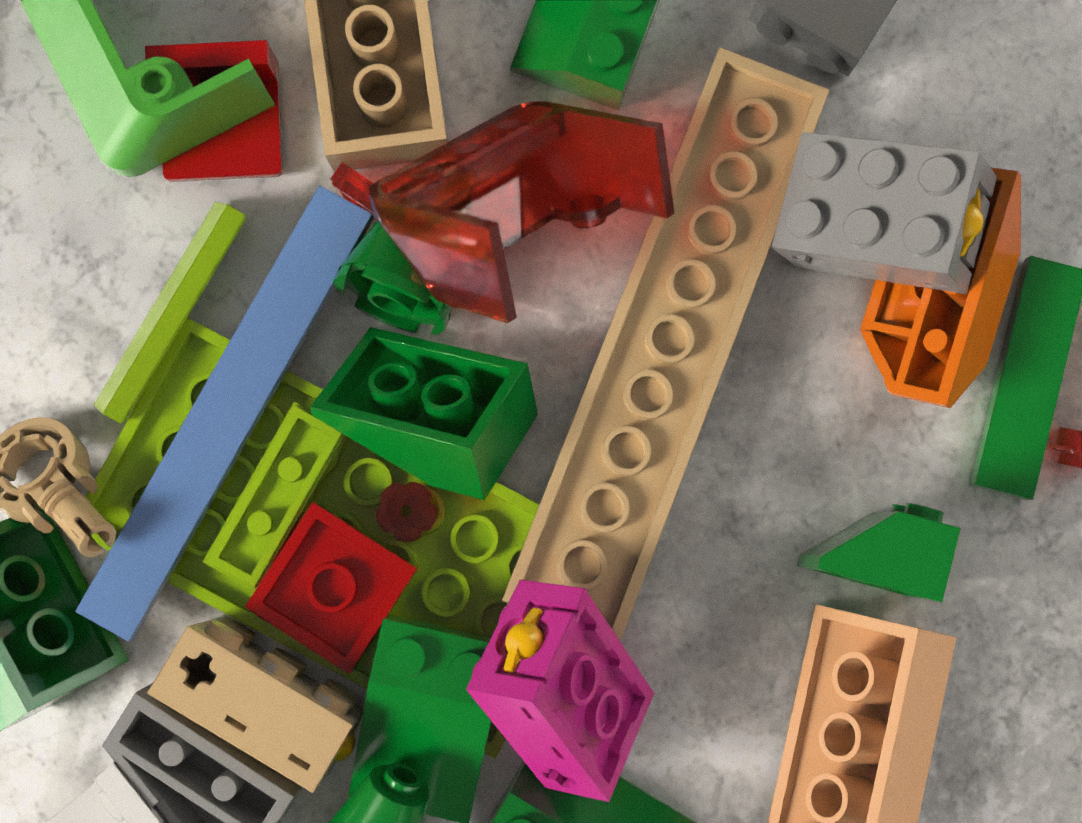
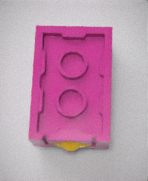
M519 580L508 604L500 614L498 625L481 659L473 669L472 678L466 688L468 693L545 788L606 802L610 801L654 695L649 684L585 588L528 580Z

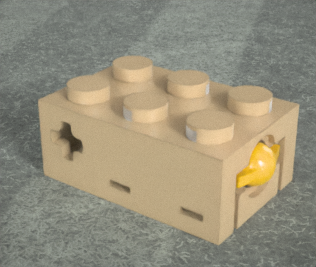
M224 616L221 622L212 619L187 626L147 694L313 793L330 774L335 763L349 757L354 750L355 737L353 733L362 719L364 710L356 705L359 696L335 680L327 679L323 685L304 674L303 672L307 664L281 648L276 647L273 653H269L251 641L255 633L229 617ZM207 654L213 658L212 661L206 657ZM210 670L216 673L217 675L214 676L212 673H210Z

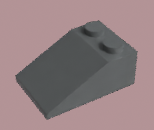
M756 0L748 20L757 24L758 32L768 40L781 45H785L788 42L806 52L808 60L817 68L831 74L841 72L849 77L897 0Z

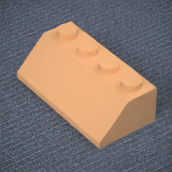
M816 604L768 823H918L957 637Z

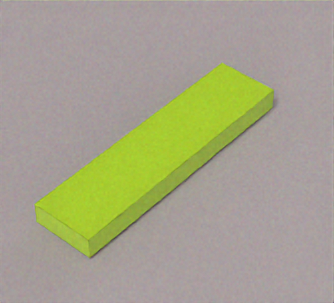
M214 202L96 399L94 406L103 415L120 424L126 422L246 220L245 214L229 204Z

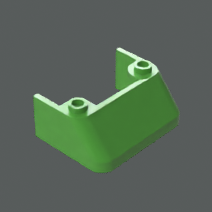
M21 0L22 6L97 155L110 170L120 176L136 177L275 105L249 58L193 87L184 69L177 62L166 57L148 58L127 69L92 0Z

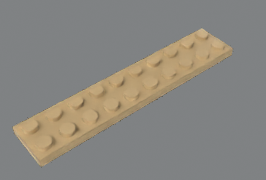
M719 47L504 593L503 602H509L519 580L585 588L619 641H621L773 241L802 132H814L829 89Z

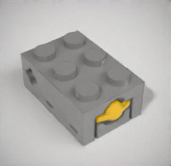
M802 132L771 247L797 268L967 294L972 276L967 267L974 268L990 202L986 197H992L997 176L979 151Z

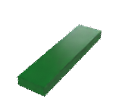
M1029 256L1024 259L970 486L1023 500L1034 499L1082 299L1081 268L1035 256Z

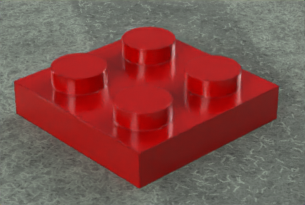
M312 502L247 602L245 608L347 674H350L381 628L383 618L390 614L418 570V567L320 504Z

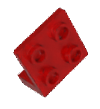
M267 40L145 46V60L152 57H166L174 60L184 69L193 87L249 58L275 103L273 107L163 163V176L167 181L184 182L266 178L282 175L279 61Z

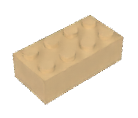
M304 0L324 153L334 173L449 157L450 150L429 1Z

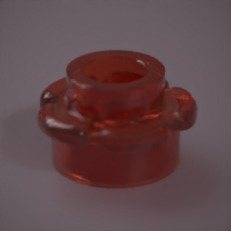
M1059 427L1056 443H1049V449L1060 451L1057 463L1082 468V431Z
M398 482L391 484L380 495L381 505L376 510L378 525L384 532L393 533L394 538L398 541L410 542L419 539L421 532L430 530L436 520L437 510L435 505L430 502L431 493L425 486L417 482H409L407 485H402ZM404 505H409L412 508V514L409 517L401 515L400 511Z

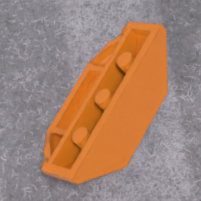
M991 168L997 179L992 197H986L990 202L974 268L967 267L972 273L967 294L875 280L860 331L884 378L883 381L888 392L893 396L951 408L986 367L1021 253V174L1018 171Z

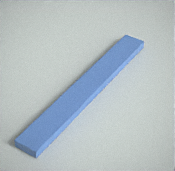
M319 185L75 612L128 642L135 640L335 288L333 280L339 267L362 240L374 220L371 213Z

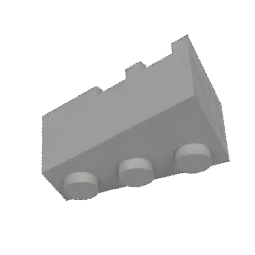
M153 683L134 694L102 747L151 808L156 806L169 823H281L301 792L302 786L147 694Z

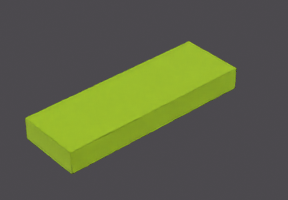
M294 402L204 558L203 563L255 592L298 525L347 436L313 417L309 409Z

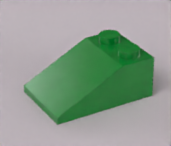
M372 327L368 329L310 406L313 417L428 485L481 500L487 498L538 416L528 363Z
M392 614L383 618L368 682L348 797L351 796L373 768L380 765L402 763L415 769L421 775L423 783L428 788L429 801L426 815L460 823H469L492 721L468 693L466 688L472 678V672L476 663L481 659L491 639L490 636Z

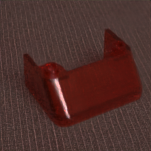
M547 101L527 102L513 106L379 179L368 190L375 218L435 300L453 308H461L505 323H510L517 318L504 255L505 249L554 219L570 222L576 228L586 229L603 224L607 216L620 208L666 219L675 214L663 123Z

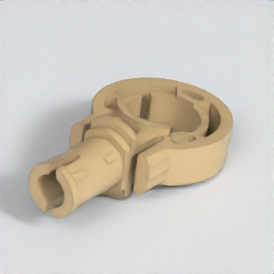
M45 417L31 418L13 425L0 435V510L4 514L19 522L32 523L42 533H50L54 527L39 511L43 509L61 527L77 546L79 552L85 557H96L105 552L93 539V533H97L109 547H111L116 538L114 526L101 516L92 506L91 501L74 484L75 480H77L91 494L96 492L98 484L89 474L90 460L86 447L63 423ZM50 447L54 450V457H50L46 469L39 477L27 484L19 485L18 488L10 483L15 481L19 467L23 466L35 453L48 451Z

